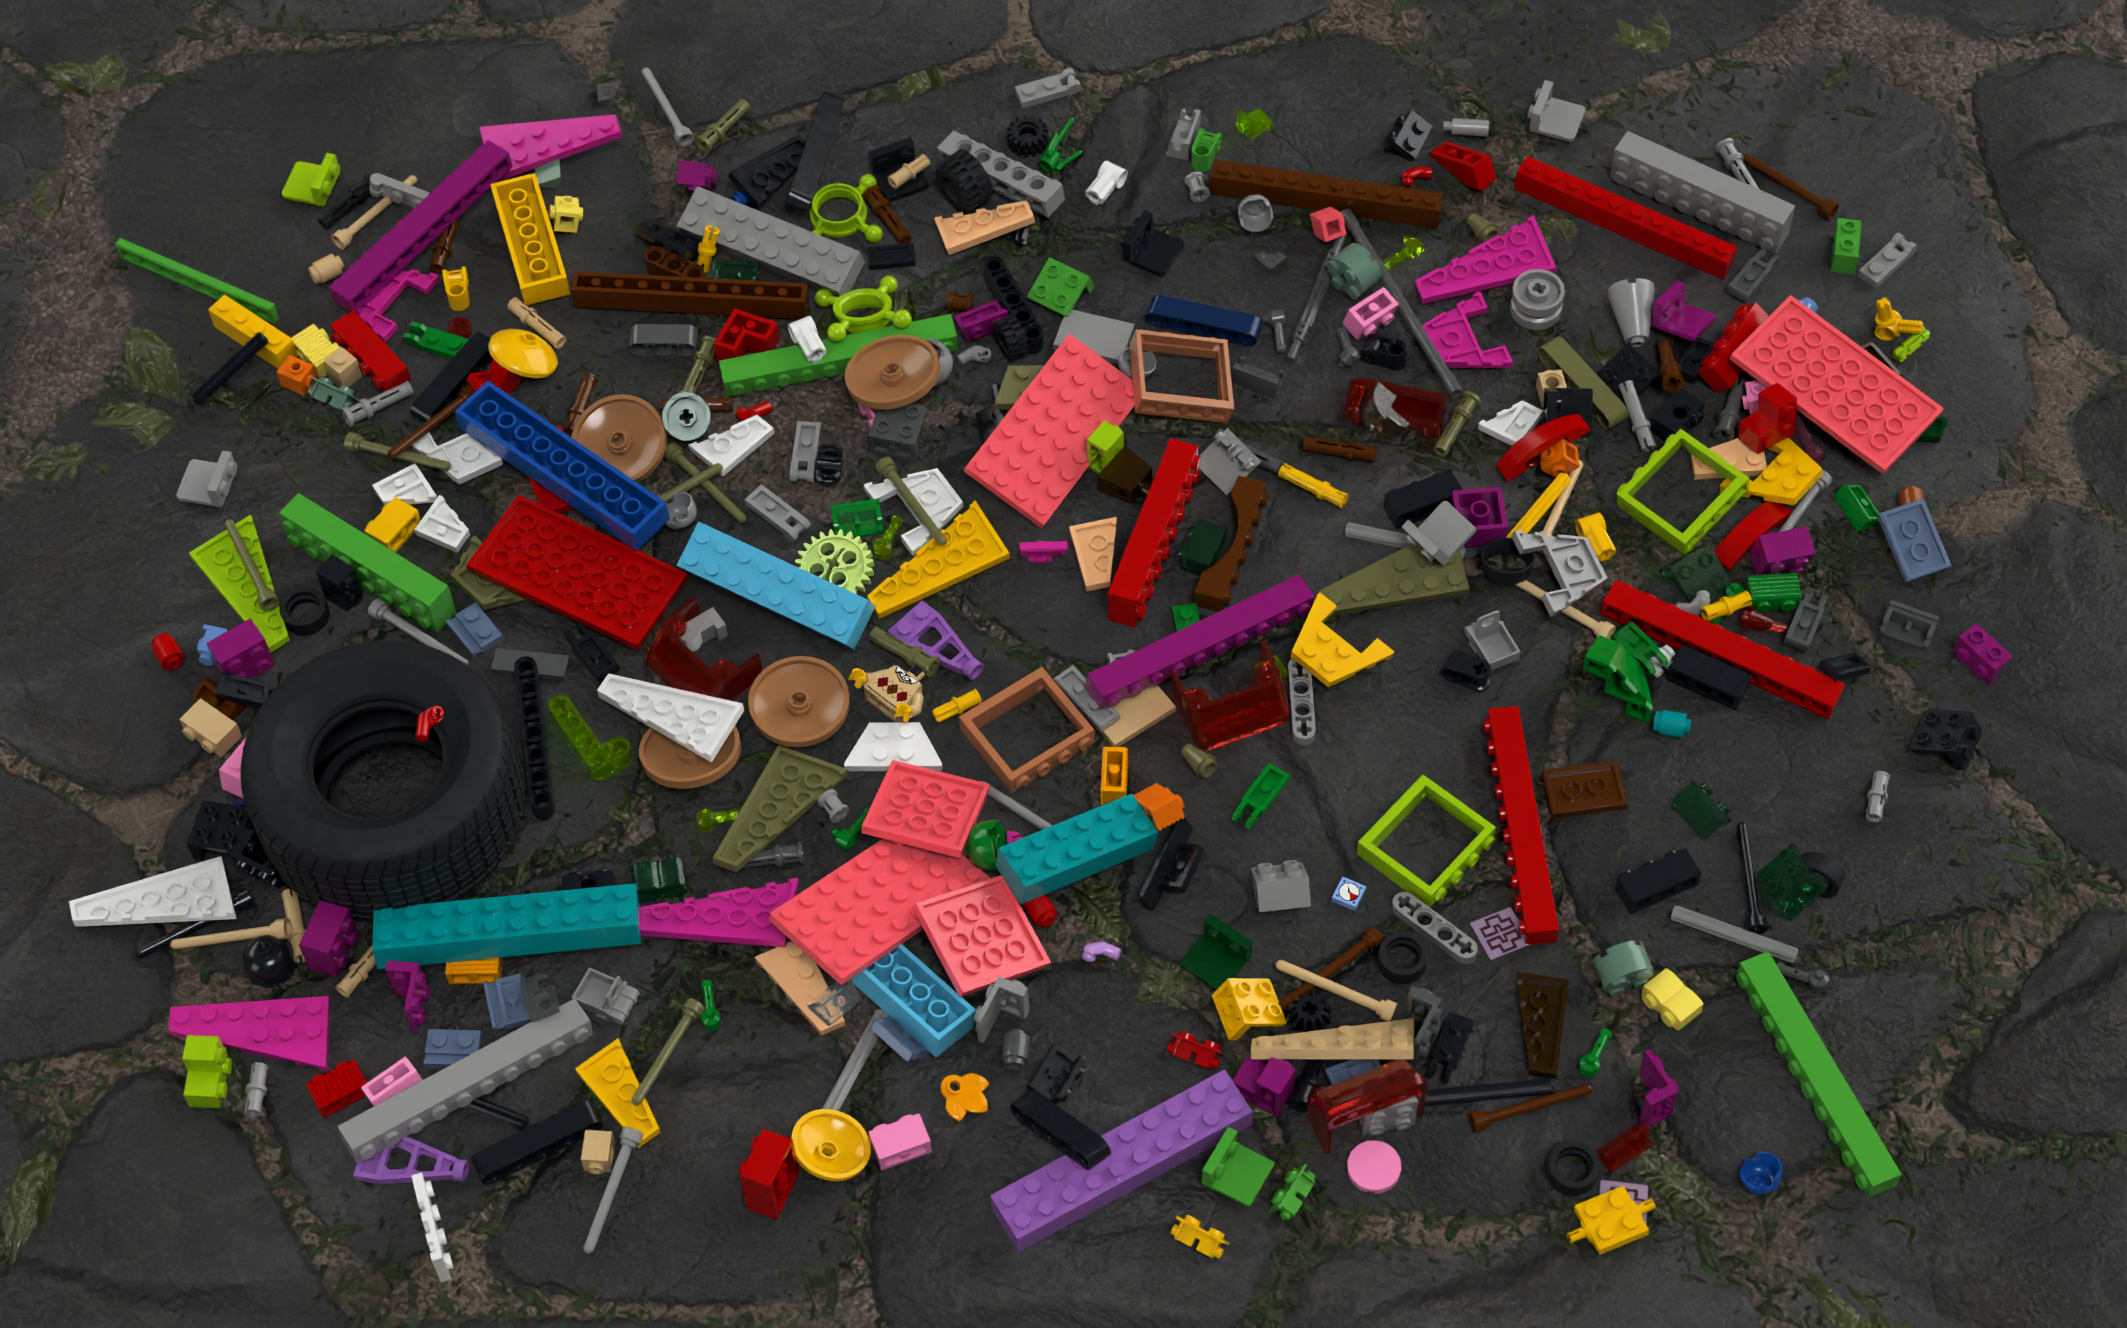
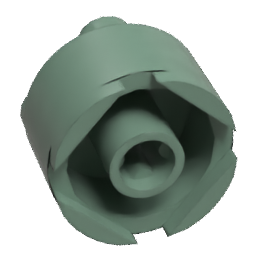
M1351 243L1349 246H1346L1326 263L1332 278L1330 280L1331 286L1336 291L1342 290L1353 300L1358 299L1381 278V269L1376 260L1372 262L1368 257L1371 253L1357 243Z
M690 392L674 395L665 404L662 412V421L665 429L670 435L681 441H694L701 438L708 431L712 419L711 410L705 400ZM686 410H688L689 414L694 415L688 424H686L685 420L680 419V416H683Z
M1634 941L1620 943L1606 950L1608 955L1603 958L1599 954L1593 959L1604 990L1609 992L1610 997H1617L1623 994L1626 988L1632 986L1635 989L1643 988L1649 982L1648 979L1654 974L1653 966L1642 941H1639L1638 945Z

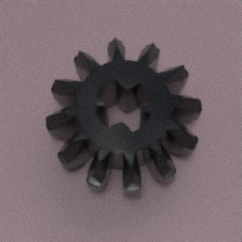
M833 443L821 444L817 456L816 479L827 484L838 483L841 480L843 448Z
M1304 991L1302 998L1295 995L1293 1003H1290L1287 1007V1012L1289 1013L1287 1021L1292 1023L1293 1031L1301 1029V1032L1326 1029V1025L1331 1023L1332 1018L1330 1016L1332 1008L1330 1005H1326L1327 999L1325 997L1317 999L1318 994L1316 991L1312 996H1308Z

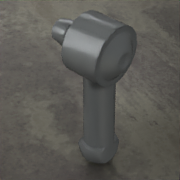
M1283 309L1271 310L1268 315L1262 317L1263 323H1268L1274 328L1276 352L1284 354L1286 352L1283 327L1286 322V314L1283 312Z
M1340 327L1337 330V336H1339L1343 351L1339 354L1340 362L1338 363L1341 368L1353 366L1361 357L1359 351L1351 345L1348 336L1349 331L1345 327Z
M1776 963L1783 976L1808 983V988L1815 993L1825 991L1828 986L1829 977L1823 970L1817 969L1808 973L1786 966L1784 963Z

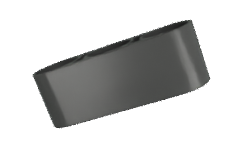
M637 324L631 327L628 350L637 356H692L697 351L698 329L695 326L684 324Z

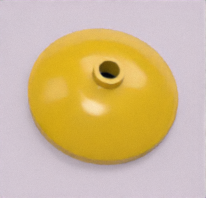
M505 329L494 333L490 338L488 344L489 352L494 360L505 369L529 378H544L555 372L558 365L557 355L553 348L538 335L520 329Z
M818 1109L805 1114L797 1121L791 1134L797 1162L807 1172L820 1179L844 1181L853 1178L865 1168L870 1157V1140L864 1128L854 1118L837 1110Z

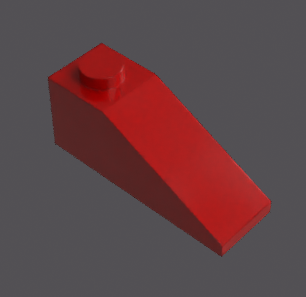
M1445 141L1429 152L1435 161L1465 186L1482 190L1497 179L1490 155Z

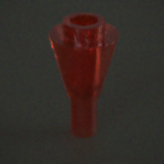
M1749 606L1748 610L1744 609L1740 617V624H1743V630H1774L1785 634L1788 626L1786 623L1772 620L1771 617L1752 606Z

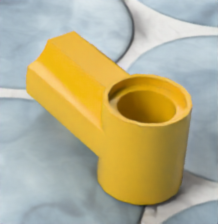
M1600 512L1575 520V529L1578 536L1588 537L1599 561L1609 560L1610 557L1615 555L1616 548L1606 532V523Z

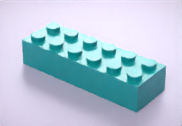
M1131 793L999 847L995 866L1019 903L1023 904L1153 850L1158 831Z

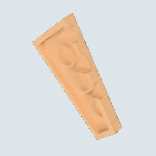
M1027 200L999 205L994 210L977 209L976 213L963 215V212L953 214V217L945 219L942 216L934 217L948 255L1035 223Z
M788 942L786 948L776 947L755 956V962L769 974L770 979L785 992L786 997L800 1009L802 1015L821 1036L846 1025L816 962L794 942Z

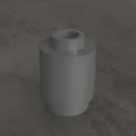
M1012 1029L1003 1035L1001 1060L1004 1063V1068L1008 1070H1023L1025 1064L1028 1063L1030 1037L1023 1030Z

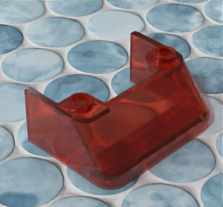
M1356 376L1350 379L1343 417H1351L1350 421L1365 424V420H1375L1415 428L1422 431V436L1435 438L1441 435L1450 395Z
M693 596L663 620L646 654L647 665L671 688L734 701L752 686L756 677L763 671L761 657L756 653L739 667L728 660H720L711 667H708L679 640L687 630L686 622L700 615L698 600Z
M1265 640L1260 641L1261 665L1255 670L1257 685L1211 701L1208 693L1201 688H1192L1185 691L1176 671L1171 672L1172 694L1198 748L1211 750L1282 725L1288 721L1290 708L1281 674Z
M1391 1059L1384 1066L1330 1087L1315 1089L1309 1098L1307 1118L1324 1153L1328 1154L1331 1150L1332 1129L1413 1097H1417L1418 1101L1416 1112L1418 1118L1423 1116L1427 1083L1423 1076L1407 1060Z

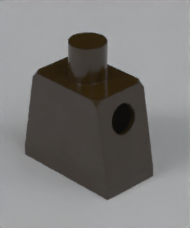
M1124 446L1098 474L1097 490L1129 504L1134 503L1140 495L1147 497L1152 485V468L1128 447Z

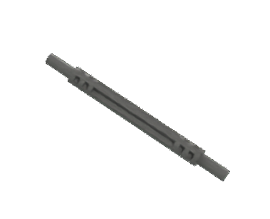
M1345 235L1336 238L1332 249L1327 252L1291 338L1292 344L1286 356V361L1289 363L1295 362L1300 348L1306 342L1332 279L1326 263L1341 251L1346 239Z

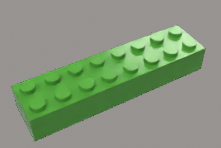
M298 493L279 512L282 527L287 534L286 539L293 547L302 548L312 559L318 558L325 562L333 554L355 568L359 583L364 591L369 594L374 593L381 600L388 603V606H395L405 617L409 618L411 616L423 628H430L438 633L446 624V620H450L456 613L447 584Z

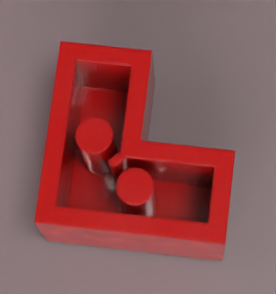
M734 308L714 342L716 360L720 361L745 356L748 350L755 353L774 350L779 342L777 322Z
M1778 382L1759 392L1758 411L1739 421L1738 439L1755 453L1759 454L1780 441L1795 434L1797 397Z

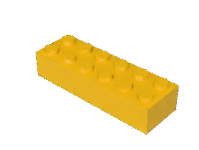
M533 173L490 184L524 304L527 306L570 295L567 276L536 174Z

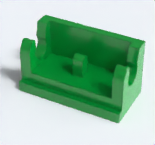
M879 498L830 506L835 535L838 534L840 529H842L844 536L851 531L853 538L884 534Z

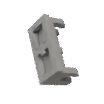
M1185 108L1181 110L1180 119L1169 143L1166 156L1189 160L1192 146L1201 126V110L1195 109L1192 117L1186 115Z

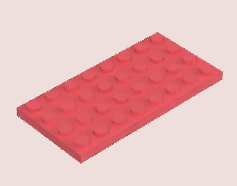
M1792 295L1730 356L1731 361L1767 388L1778 382L1797 397L1796 410L1881 474H1884L1944 410L1943 407Z
M1068 334L971 459L964 472L1042 529L1089 467L1090 463L1087 462V439L1104 420L1111 425L1114 424L1119 427L1135 406L1133 380L1074 336Z
M882 839L770 912L768 920L834 980L843 985L923 930L913 910L915 903L991 878L981 869L977 868L964 854H962L961 858Z

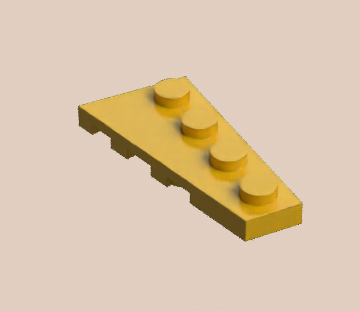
M619 1038L575 1068L577 1075L621 1128L629 1127L643 1133L640 1145H636L638 1148L660 1133L647 1100L644 1098L638 1106L632 1104L631 1099L640 1085Z

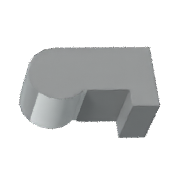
M713 607L686 622L678 630L680 646L687 652L698 650L702 643L715 636L719 641L728 636L726 624Z

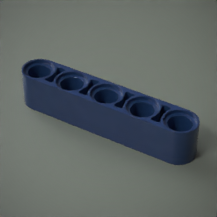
M1155 295L1151 298L1145 316L1147 323L1155 327L1202 337L1225 339L1230 343L1245 346H1254L1257 343L1263 324L1259 317L1252 314L1162 295Z

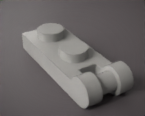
M1067 68L1060 74L1015 86V94L1023 109L1078 93L1082 87L1080 82L1075 79L1076 74L1074 70Z
M374 173L370 176L369 192L374 197L382 195L396 203H404L414 208L429 195L427 191L379 173Z
M1899 232L1896 233L1892 240L1858 271L1857 276L1876 289L1915 253L1918 245L1912 241H1906L1904 239L1905 236ZM1900 247L1901 249H1903V251L1900 252L1897 250V248Z
M797 421L790 467V481L806 480L809 483L815 482L817 456L822 431L821 422ZM799 466L807 467V470H799Z
M762 484L744 499L747 507L782 532L791 542L799 538V533L805 532L811 527L810 522L803 515ZM791 521L796 523L793 527L789 525Z

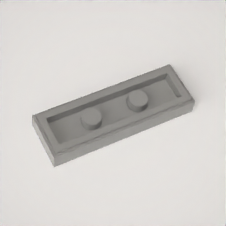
M1074 665L1053 678L1054 682L1100 733L1120 720V714L1113 707L1108 706L1102 710L1085 687L1087 679Z

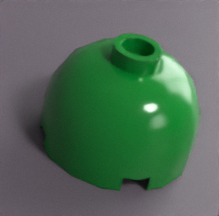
M999 819L979 822L969 832L964 854L969 856L970 861L983 871H999L995 866L998 849L1007 845L1005 829L1003 825H997L1000 821Z

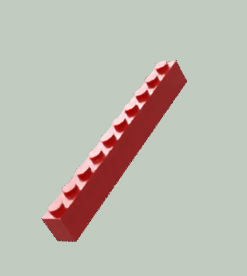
M1529 156L1526 157L1517 170L1514 189L1719 279L1724 280L1734 265L1737 246Z
M1615 580L1603 600L1600 615L1623 626L1632 621L1649 638L1678 651L1682 645L1695 648L1700 653L1711 658H1718L1727 665L1743 669L1746 673L1752 675L1750 684L1828 720L1841 699L1845 687L1844 683L1840 681L1835 682L1829 676L1816 671L1810 666H1804L1793 661L1788 656H1782L1771 651L1764 645H1758L1747 640L1742 635H1736L1725 630L1718 624H1712L1701 619L1696 614H1690L1681 610L1676 605L1666 603L1650 593H1644L1635 589L1628 583Z
M1519 706L1488 708L1487 718L1483 719L1484 734H1489L1487 753L1488 756L1492 755L1493 762L1490 764L1492 778L1496 777L1497 784L1494 785L1496 800L1500 799L1501 806L1498 807L1499 821L1504 822L1505 829H1502L1503 843L1508 844L1509 851H1506V862L1508 867L1512 866L1513 874H1510L1511 889H1516L1517 897H1514L1515 912H1520L1521 920H1518L1519 935H1524L1525 945L1557 942L1559 927Z

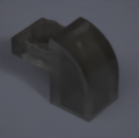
M1378 381L1364 393L1359 404V414L1363 423L1371 432L1377 428L1393 441L1407 429L1409 422L1391 408L1397 396Z

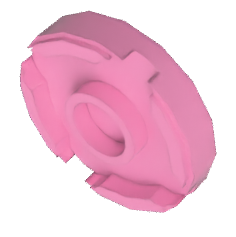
M1366 1141L1358 1144L1351 1151L1347 1161V1173L1352 1184L1359 1190L1374 1192V1194L1383 1193L1390 1190L1398 1182L1401 1173V1159L1396 1150L1389 1144L1381 1141Z

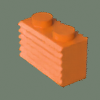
M1156 783L1133 795L1152 824L1160 831L1162 828H1166L1167 825L1170 826L1171 823L1175 824V821H1179L1180 818L1184 819L1185 815L1182 809L1185 806L1181 797L1178 794L1171 793L1167 787L1164 788Z

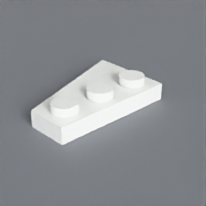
M755 415L732 425L730 430L719 435L714 433L703 442L689 444V450L710 467L716 463L722 464L723 470L718 474L723 477L775 434L774 428L761 417Z

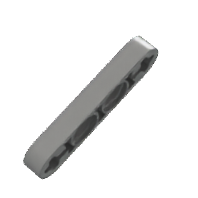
M1291 658L1288 664L1292 737L1297 744L1305 746L1314 741L1316 730L1312 674L1301 666L1302 677H1298L1296 666L1300 664ZM1303 685L1308 691L1304 694H1298L1294 691V688ZM1298 707H1306L1309 713L1302 716L1297 714L1295 710ZM1306 723L1307 736H1302L1301 724Z
M1400 892L1394 896L1392 910L1398 918L1457 962L1470 964L1476 959L1478 946L1473 939L1414 895L1408 892ZM1406 902L1409 903V906H1408V907H1406V906H1404L1403 908H1400V907H1399L1400 903H1401V904H1404V903H1406ZM1426 915L1431 918L1432 922L1429 925H1421L1417 918ZM1443 930L1448 931L1452 934V938L1447 941L1441 940L1437 934ZM1467 947L1470 948V953H1461V948L1464 950L1467 949Z

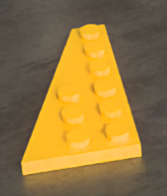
M976 501L969 505V509L965 513L959 514L954 518V522L948 528L941 530L947 540L945 545H938L935 539L932 538L916 552V556L913 559L902 564L896 574L885 579L867 595V599L876 606L874 612L879 619L1010 559L1009 551Z

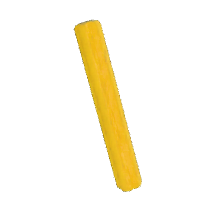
M1559 473L1509 532L1507 538H1512V534L1517 530L1523 531L1524 534L1530 532L1571 483L1568 474Z

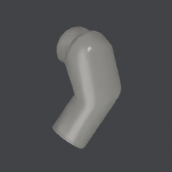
M974 345L958 354L956 360L960 366L965 365L971 360L984 363L991 359L992 352L987 347Z
M1700 590L1691 603L1677 602V607L1690 614L1700 615L1703 612L1700 610L1701 607L1710 605V594L1706 590Z

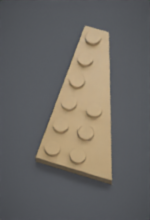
M1414 1018L1356 1026L1345 1025L1339 1028L1278 1036H1260L1252 1039L1251 1059H1270L1271 1057L1275 1059H1413Z

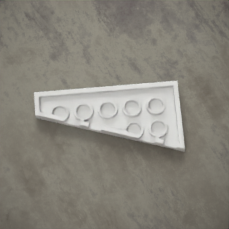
M609 673L597 689L599 698L711 763L744 712L743 703Z
M222 856L69 901L75 927L237 919Z

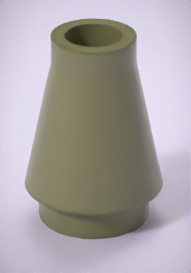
M1476 213L1471 214L1467 218V225L1470 226L1480 243H1484L1499 235L1496 224L1478 216Z
M1192 744L1185 745L1181 750V756L1185 758L1198 777L1208 778L1216 771L1217 762L1214 756L1194 747Z

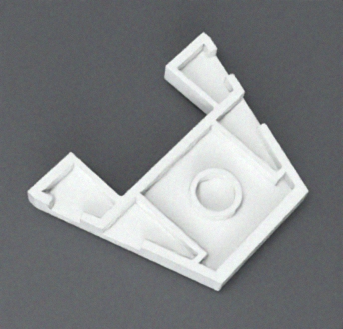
M428 432L411 445L422 455L450 462L451 468L448 471H442L459 485L503 465V460L499 455L467 433L437 446Z
M938 468L908 474L907 478L901 479L939 530L963 508V501ZM884 479V483L873 485L870 482L863 485L870 499L879 498V503L896 494L900 497L920 524V526L901 535V541L912 556L916 555V552L933 537L889 479Z

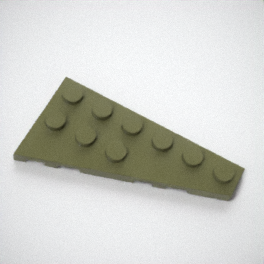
M1411 544L1319 590V592L1337 605L1336 610L1331 615L1469 593V585L1460 550L1443 566L1436 559L1431 562L1421 552L1423 547L1420 544L1417 547Z
M778 745L713 856V864L738 872L815 805L817 799L825 791L833 789L848 776V769Z

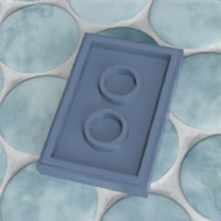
M1924 498L1877 515L1904 583L1940 572L1952 566Z

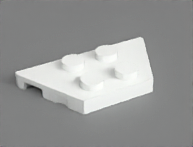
M920 722L869 723L844 762V768L848 769V771H888L892 760L935 771H942V762Z

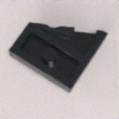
M1674 335V358L1681 367L1680 375L1684 379L1696 383L1700 377L1698 371L1703 365L1702 361L1713 350L1714 342L1699 337L1694 341L1685 340L1680 336Z

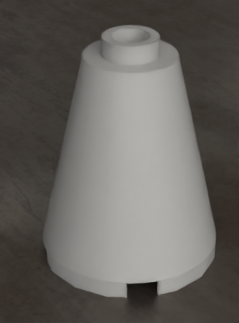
M1636 278V283H1628V279L1622 280L1608 288V299L1625 343H1629L1634 348L1644 346L1649 340L1655 295L1654 283L1641 278Z

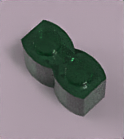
M666 856L656 862L641 860L630 866L632 884L636 883L639 902L653 901L661 897H677L687 893L681 857Z

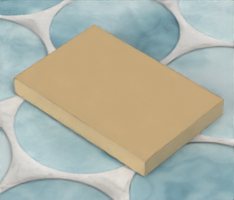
M1150 686L1137 696H1129L1113 706L1120 714V720L1101 734L1112 747H1120L1174 713L1176 706L1159 686Z

